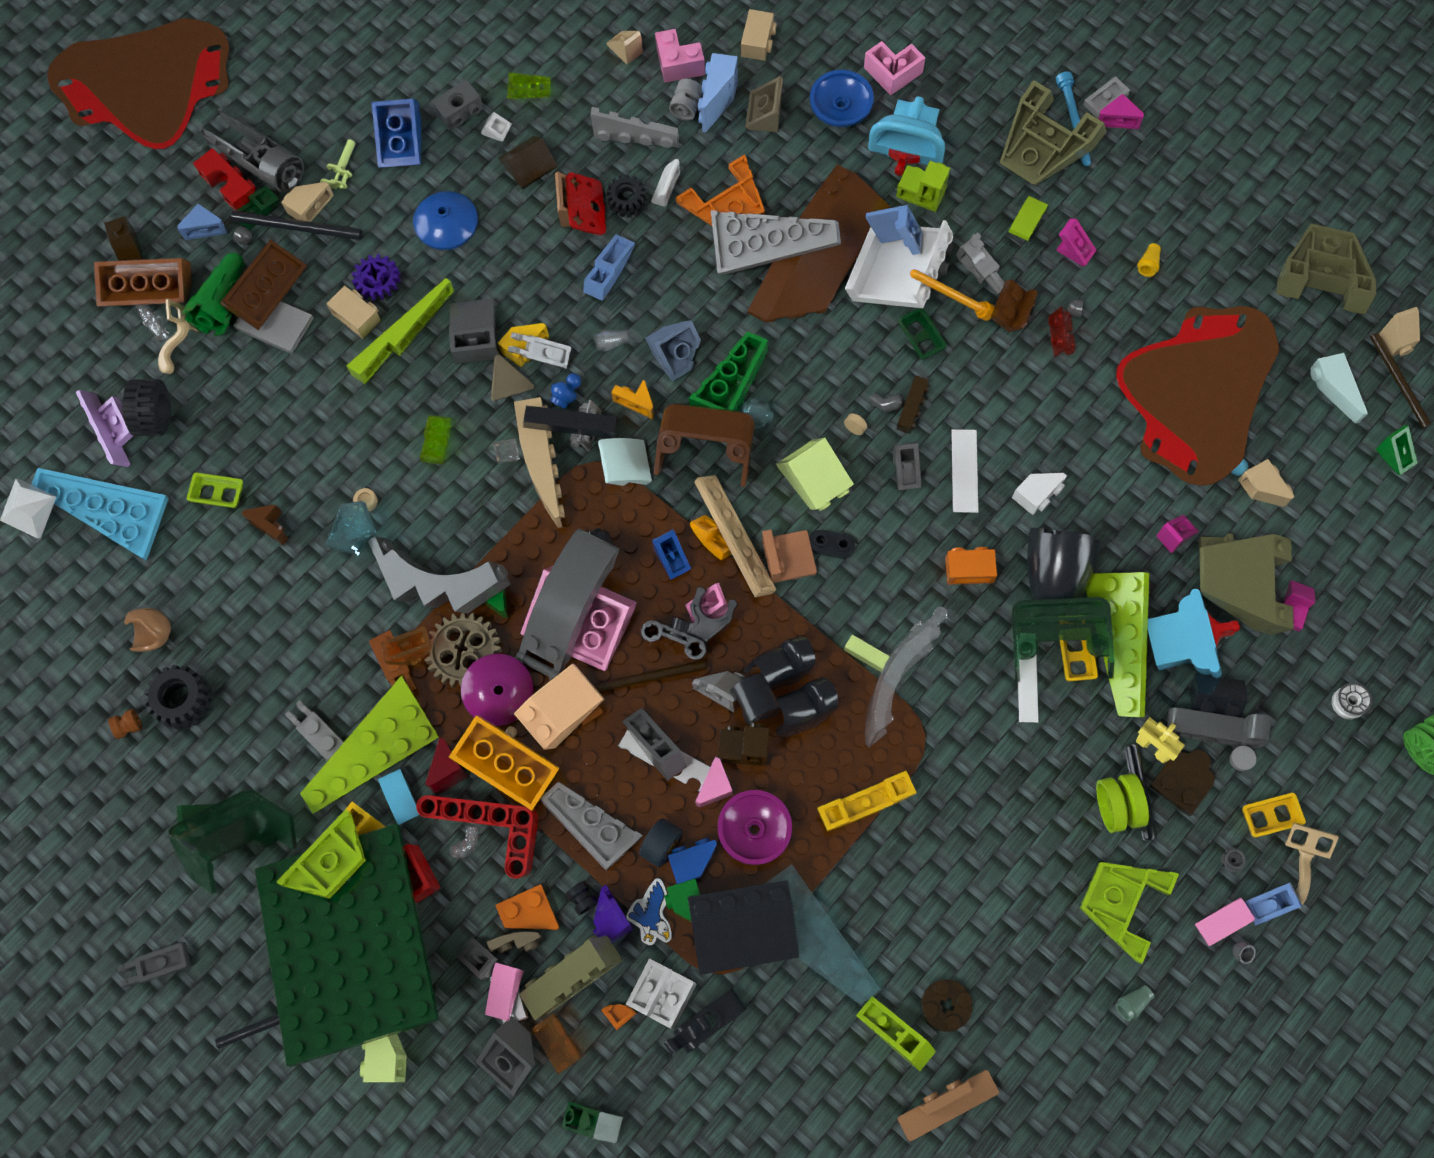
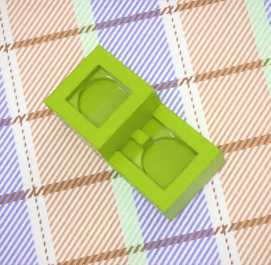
M1028 196L1011 225L1009 233L1029 241L1040 219L1046 212L1048 204Z

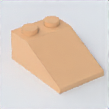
M571 664L533 694L514 715L544 750L553 749L604 700V697L575 664Z

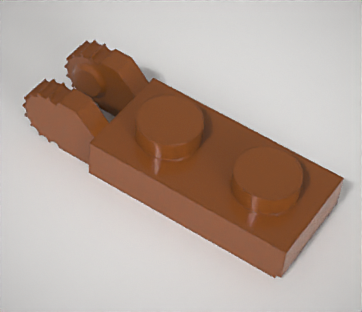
M389 630L369 640L385 677L391 686L403 676L411 691L416 689L410 675L411 671L392 632Z

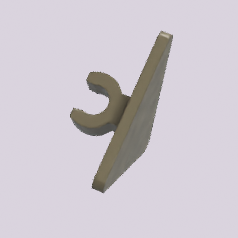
M495 356L491 399L493 401L527 392L534 388V385L502 356Z

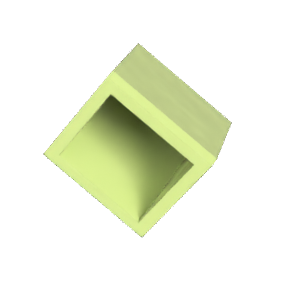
M826 438L812 439L776 463L779 470L810 510L819 509L821 511L831 504L830 500L836 496L837 498L843 497L849 492L848 488L854 485Z

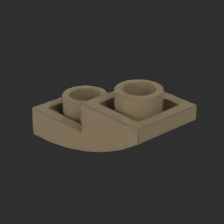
M518 932L497 937L488 941L487 944L491 952H498L499 955L511 950L514 943L519 950L525 949L526 952H529L540 946L538 942L543 940V937L537 932Z

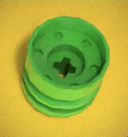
M1433 714L1425 719L1424 723H1419L1404 732L1403 740L1412 759L1423 770L1434 775Z

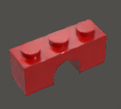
M212 148L197 159L193 165L199 175L212 188L221 182H227L219 191L225 201L236 211L250 202L248 196L255 193L256 187L249 179L245 181L242 178L243 174L236 166L231 167L229 165L230 161L222 152L218 154Z

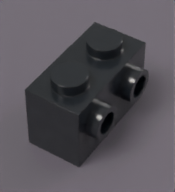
M1196 673L1190 689L1192 710L1241 718L1248 701L1244 680L1224 677L1215 678L1210 675Z

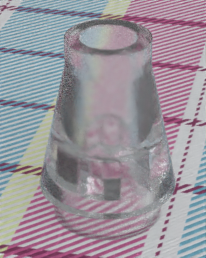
M600 330L599 333H595L597 350L606 352L622 344L629 343L627 331Z

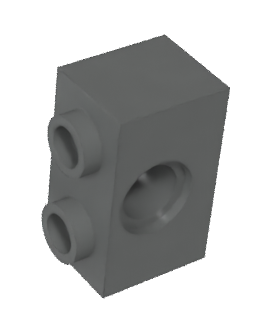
M466 79L431 101L435 114L449 131L454 127L460 126L465 120L477 115L484 109L480 95Z

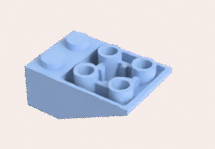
M712 53L711 61L706 63L705 75H707L706 80L703 79L702 82L703 98H699L698 111H700L699 123L702 124V132L704 133L707 132L735 99L738 83L737 56Z

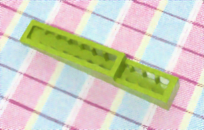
M445 278L346 365L351 375L366 384L392 352L400 356L454 292L451 281Z

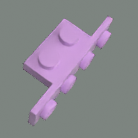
M78 390L76 394L80 404L84 408L89 418V423L92 425L97 439L106 453L107 460L112 465L124 467L131 465L122 446L134 435L130 434L125 425L120 399L112 396L101 405L96 393Z

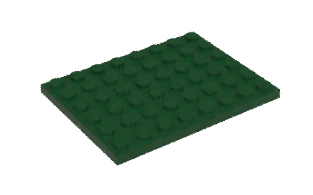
M398 824L359 835L366 861L330 899L286 888L277 883L281 876L302 854L255 869L287 1067L291 1068L439 1020L404 845Z

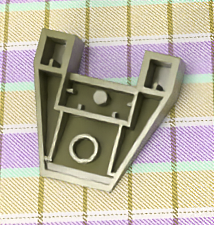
M1033 80L1020 99L1000 160V165L1034 186L1094 150L1107 132L1104 122L1087 112L1072 132L1045 116L1044 113L1052 104L1054 98L1051 90Z
M1311 223L1283 266L1277 279L1276 294L1299 299L1306 286L1343 295V310L1366 314L1376 296V279L1355 233Z
M1270 534L1201 547L1200 593L1254 631L1274 635L1293 630V606L1275 602V566L1292 561L1291 539Z

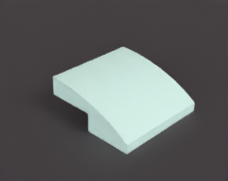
M612 438L598 441L606 483L624 486L629 482L644 485L652 482L644 440Z

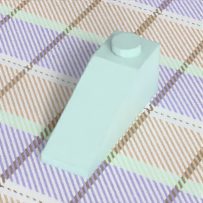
M1341 353L1317 359L1310 369L1311 377L1316 382L1318 389L1355 424L1360 423L1368 413L1345 354Z

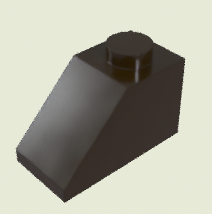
M125 216L104 223L109 242L118 261L144 260L135 229Z

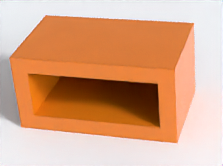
M959 547L947 552L945 557L947 585L994 583L997 577L995 549L988 550L987 547H977L974 550H965Z

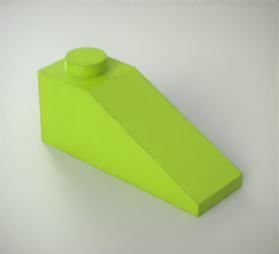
M873 996L856 1015L918 1071L923 1069L936 1052L924 1037Z

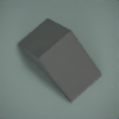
M475 938L471 939L457 957L479 979L486 982L492 976L495 963H503Z

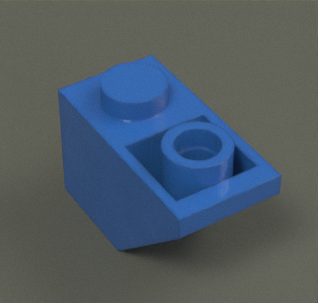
M705 838L695 842L696 846L686 849V846H681L672 850V854L668 855L677 884L694 878L696 881L702 879L717 849L715 840L710 841L709 838Z

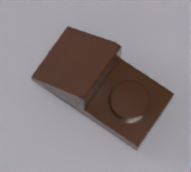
M277 505L247 509L241 513L249 523L281 545H284L289 539L283 533L285 529L275 522L282 514Z

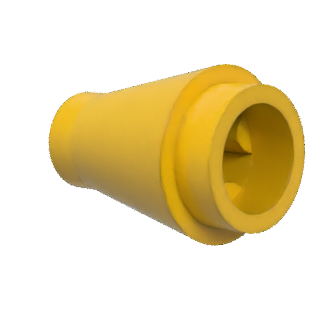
M1150 244L1137 264L1138 272L1145 277H1152L1159 271L1161 247L1158 244Z

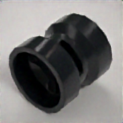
M585 881L578 883L565 893L568 901L576 904L574 910L579 916L592 909L598 903L596 896L589 894V886Z

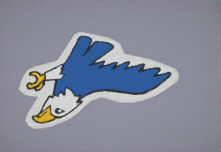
M658 878L649 886L643 899H637L631 905L626 915L628 921L640 928L641 940L648 945H653L656 938L666 943L671 940V928L662 913L666 906L664 895L667 892L662 880Z

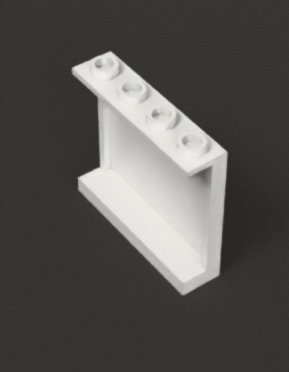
M943 220L940 228L920 227L923 232L921 254L912 255L909 248L905 247L903 239L881 243L870 227L845 287L852 301L923 308L926 300L930 297L931 287L913 279L910 276V271L916 269L935 280L937 279L938 270L945 259L948 245L953 239V232L947 221Z

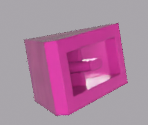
M1121 94L1100 110L1098 119L1104 122L1105 127L1139 129L1144 113L1125 95Z
M1182 515L1167 522L1156 537L1173 553L1199 533V531L1185 515Z

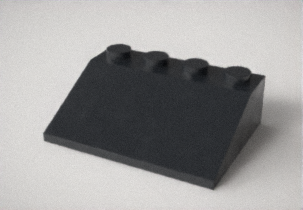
M788 880L687 897L699 975L800 958Z

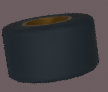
M665 818L659 819L644 839L639 855L656 867H662L669 859L668 855L672 854V850L677 847L682 837V830Z

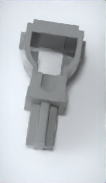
M979 233L973 234L970 240L959 248L956 254L957 258L968 271L972 272L980 284L986 281L998 295L1001 293L1005 283L997 274L1000 266L983 247L984 243L980 240L981 235Z

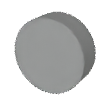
M1239 746L1230 753L1229 760L1232 767L1236 770L1247 771L1255 765L1256 755L1251 748Z

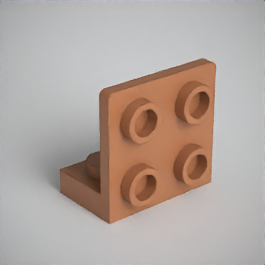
M771 530L762 531V543L770 578L773 583L811 576L817 573L806 530L774 537Z

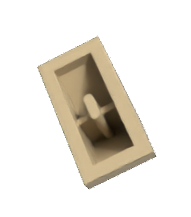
M621 31L607 42L608 47L627 65L643 53L639 31Z

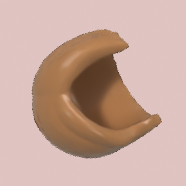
M140 608L127 613L124 621L126 625L129 623L134 625V643L132 648H130L131 651H152L162 647L168 640L171 630L170 622L167 616L156 609Z

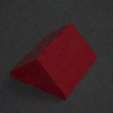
M443 738L438 740L425 783L435 794H441L469 777L462 765L449 758L453 748Z

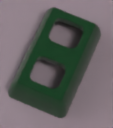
M918 308L898 318L900 328L921 360H925L946 348L947 344L924 308ZM915 322L920 323L924 331L912 335L907 327ZM930 340L935 348L927 353H923L918 344Z

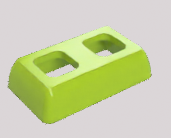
M194 473L186 499L193 503L236 509L241 497L243 481L237 478ZM205 485L214 487L213 495L210 499L200 498L202 488ZM225 489L236 490L233 502L222 501Z

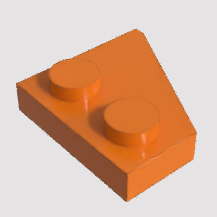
M541 884L495 905L506 929H560Z

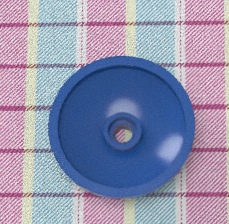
M834 70L825 73L815 81L810 91L812 111L821 121L831 126L848 127L855 125L868 116L873 106L874 95L870 84L864 77L849 70Z
M442 191L428 196L418 205L414 213L413 225L418 238L425 245L437 250H450L460 247L470 240L478 225V215L475 206L466 196L457 192Z

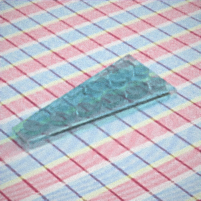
M790 865L767 883L784 880L789 882L800 956L797 959L861 1005L881 989L793 865Z

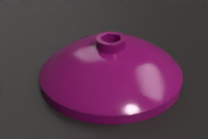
M490 654L476 660L465 672L461 684V697L467 711L474 718L476 715H480L495 726L506 725L516 721L518 718L514 713L533 695V681L527 668L519 660L505 654ZM497 685L503 688V692L499 695L494 693V687Z
M748 790L732 797L724 805L718 819V835L723 848L731 857L744 864L761 865L773 861L784 852L792 834V821L786 806L773 794L761 790ZM757 826L760 831L757 834H752L750 828Z

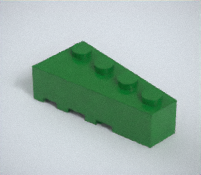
M747 331L732 348L724 361H721L716 366V370L689 397V405L738 411L768 352V340Z

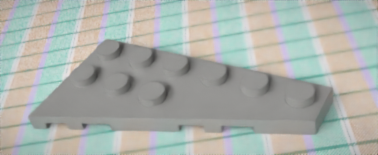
M711 211L717 273L721 276L841 245L839 223L835 220L799 219L797 217L787 218L774 215Z

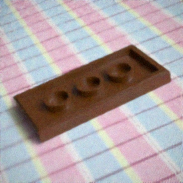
M270 239L227 293L220 305L259 331L308 265Z

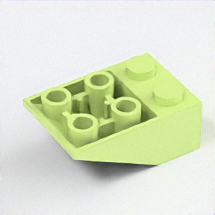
M397 1034L362 1045V1049L365 1050V1060L361 1061L360 1076L363 1077V1082H405L407 1055Z

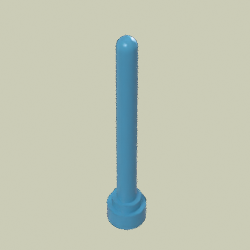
M1063 72L1057 75L1055 79L1057 87L1064 92L1074 130L1080 122L1072 92L1074 79L1071 72ZM1089 153L1081 157L1084 166L1091 164Z

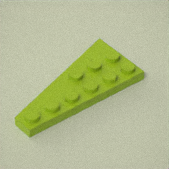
M1149 573L1092 574L1086 592L1118 716L1145 717Z
M403 676L395 682L300 793L312 814L440 737Z

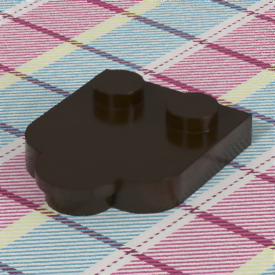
M1194 750L1189 754L1180 752L1174 761L1170 759L1165 763L1149 787L1188 816H1192L1214 785V775L1209 770L1211 766L1210 757L1201 750Z

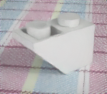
M1064 473L1030 474L1015 490L1012 498L1032 515L1038 510L1042 512L1051 502L1049 498L1053 494L1057 496L1066 485L1063 482L1067 475Z

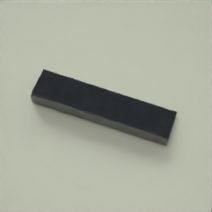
M526 405L523 428L612 439L615 437L617 417Z

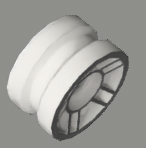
M1351 682L1345 684L1334 692L1332 696L1334 711L1344 719L1352 720L1358 718L1370 710L1372 705L1370 691L1360 683ZM1348 698L1355 701V704H1350Z

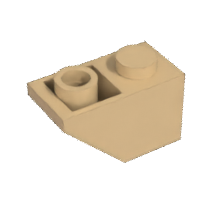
M1268 459L1248 469L1238 479L1251 499L1284 507L1295 497L1291 487L1280 477L1277 467L1271 464Z

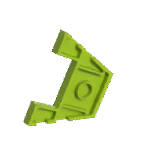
M1100 862L1089 884L1080 909L1137 963L1143 964L1151 942L1128 932L1127 928L1145 885L1169 896L1179 874Z

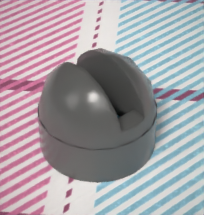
M240 225L234 233L233 241L242 245L249 244L252 240L251 232Z
M1076 299L1069 302L1067 311L1070 316L1082 317L1084 300Z
M1238 942L1232 949L1234 958L1243 964L1251 963L1256 955L1255 948L1246 942Z

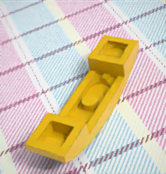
M907 771L885 779L879 784L843 799L839 798L817 809L827 831L888 808L915 795L917 792Z

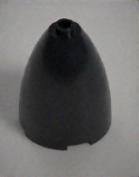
M1030 528L1027 551L1028 579L1034 604L1039 616L1044 617V622L1058 624V619L1064 620L1076 606L1094 572L1101 539L1094 540V536L1065 530L1047 531L1046 528Z

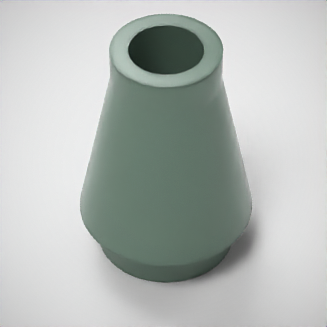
M1143 985L1140 989L1119 998L1116 1009L1126 1021L1136 1020L1154 998V994L1150 988Z

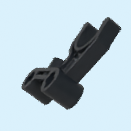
M698 587L696 595L690 604L691 613L695 618L694 623L673 616L670 625L662 621L650 620L643 624L641 634L645 640L650 642L659 641L665 636L684 644L685 653L689 658L694 660L704 658L709 653L708 641L733 620L738 601L730 600L728 602V609L722 617L717 619L709 618L704 614L701 607L702 598L707 590L704 587ZM656 625L658 634L651 636L649 628ZM695 642L700 643L699 648L702 649L700 655L694 654L695 649L692 646Z
M731 988L673 1032L675 1037L667 1040L664 1045L671 1055L682 1048L688 1054L744 1013L747 1008L734 989ZM707 1013H713L717 1017V1023L712 1028H709L711 1025L705 1018Z

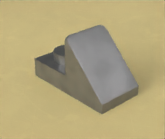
M918 442L894 445L893 463L896 466L898 490L921 488Z

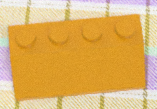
M480 715L475 716L449 758L530 810H533L559 770V766Z

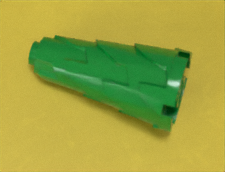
M234 252L226 254L220 264L215 266L207 281L183 310V315L187 314L185 320L195 329L206 334L210 330H214V336L222 335L226 332L232 313L220 305V303L243 273L245 263L241 255Z

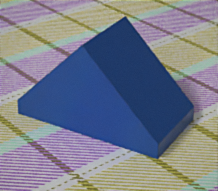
M673 529L652 540L654 552L670 579L691 569Z

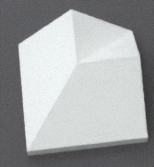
M15 479L0 521L39 539L46 526L56 496L20 479Z

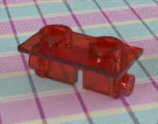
M1060 307L1048 316L1054 357L1062 352H1065L1066 355H1071L1076 349L1074 335L1067 334V332L1073 331L1072 317L1068 311H1063V307Z

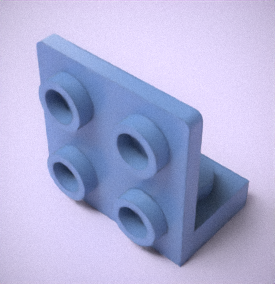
M908 205L866 213V219L881 243L903 239L905 247L909 248L912 255L921 254L923 232Z

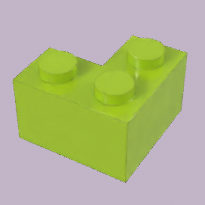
M929 161L925 171L919 167L907 165L898 184L896 198L936 212L946 191L950 168L942 163Z

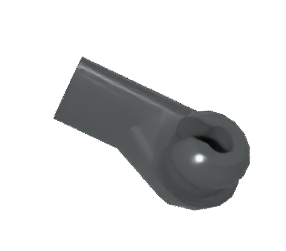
M875 392L869 399V402L884 412H891L902 407L904 398L899 394L883 398Z

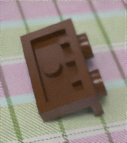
M1012 279L1005 281L991 319L1008 332L1023 329L1028 322V316L1035 304L1038 292L1035 289L1025 291Z

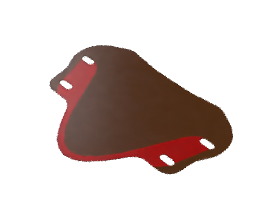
M181 18L150 30L110 39L73 43L52 61L48 68L47 79L51 90L64 103L69 117L74 124L86 126L103 121L110 122L143 146L153 149H165L173 145L181 137L197 101L201 98L221 94L228 88L226 62L229 54V44L225 34L218 27L204 21ZM213 45H220V46H221V49L218 50V51H214V52H208V51H207V48H208L209 46H213ZM61 80H72L70 85L62 87L57 85ZM208 81H220L219 85L212 87L206 86V82ZM91 109L93 111L89 116L80 117L78 115L83 110Z
M1246 306L1226 309L1193 307L1186 313L1180 332L1176 337L1140 348L1122 359L1117 367L1116 378L1126 398L1146 420L1147 428L1140 447L1141 453L1146 459L1167 467L1182 481L1202 486L1211 485L1224 479L1242 462L1249 425L1263 383L1279 352L1275 329L1268 316L1257 309ZM1245 314V324L1242 328H1238L1237 321L1239 316ZM1196 316H1203L1200 328L1195 329L1193 324ZM1159 438L1161 440L1159 450L1153 453L1151 451L1153 441ZM1192 460H1195L1197 462L1195 473L1189 475L1187 473L1189 464Z

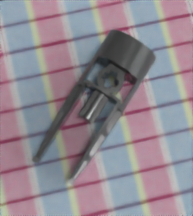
M221 107L218 108V111L226 124L249 139L241 141L240 150L202 127L199 128L200 133L208 144H213L231 160L279 192L292 190L302 178L304 171L302 159L266 135L256 131L253 127L227 115Z

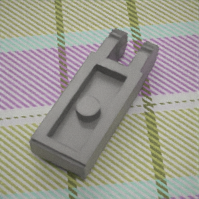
M512 332L511 338L527 343L525 350L516 346H509L508 352L567 369L571 351L570 346L532 335L526 336Z
M299 700L296 703L297 707L308 717L301 723L294 713L288 711L285 715L305 739L328 761L344 742L315 712H311Z

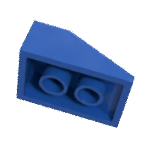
M415 99L371 102L378 168L421 165V114L419 102Z

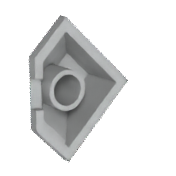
M726 671L694 679L692 685L696 691L734 712L739 702H735L730 689L746 678L737 672L732 674Z

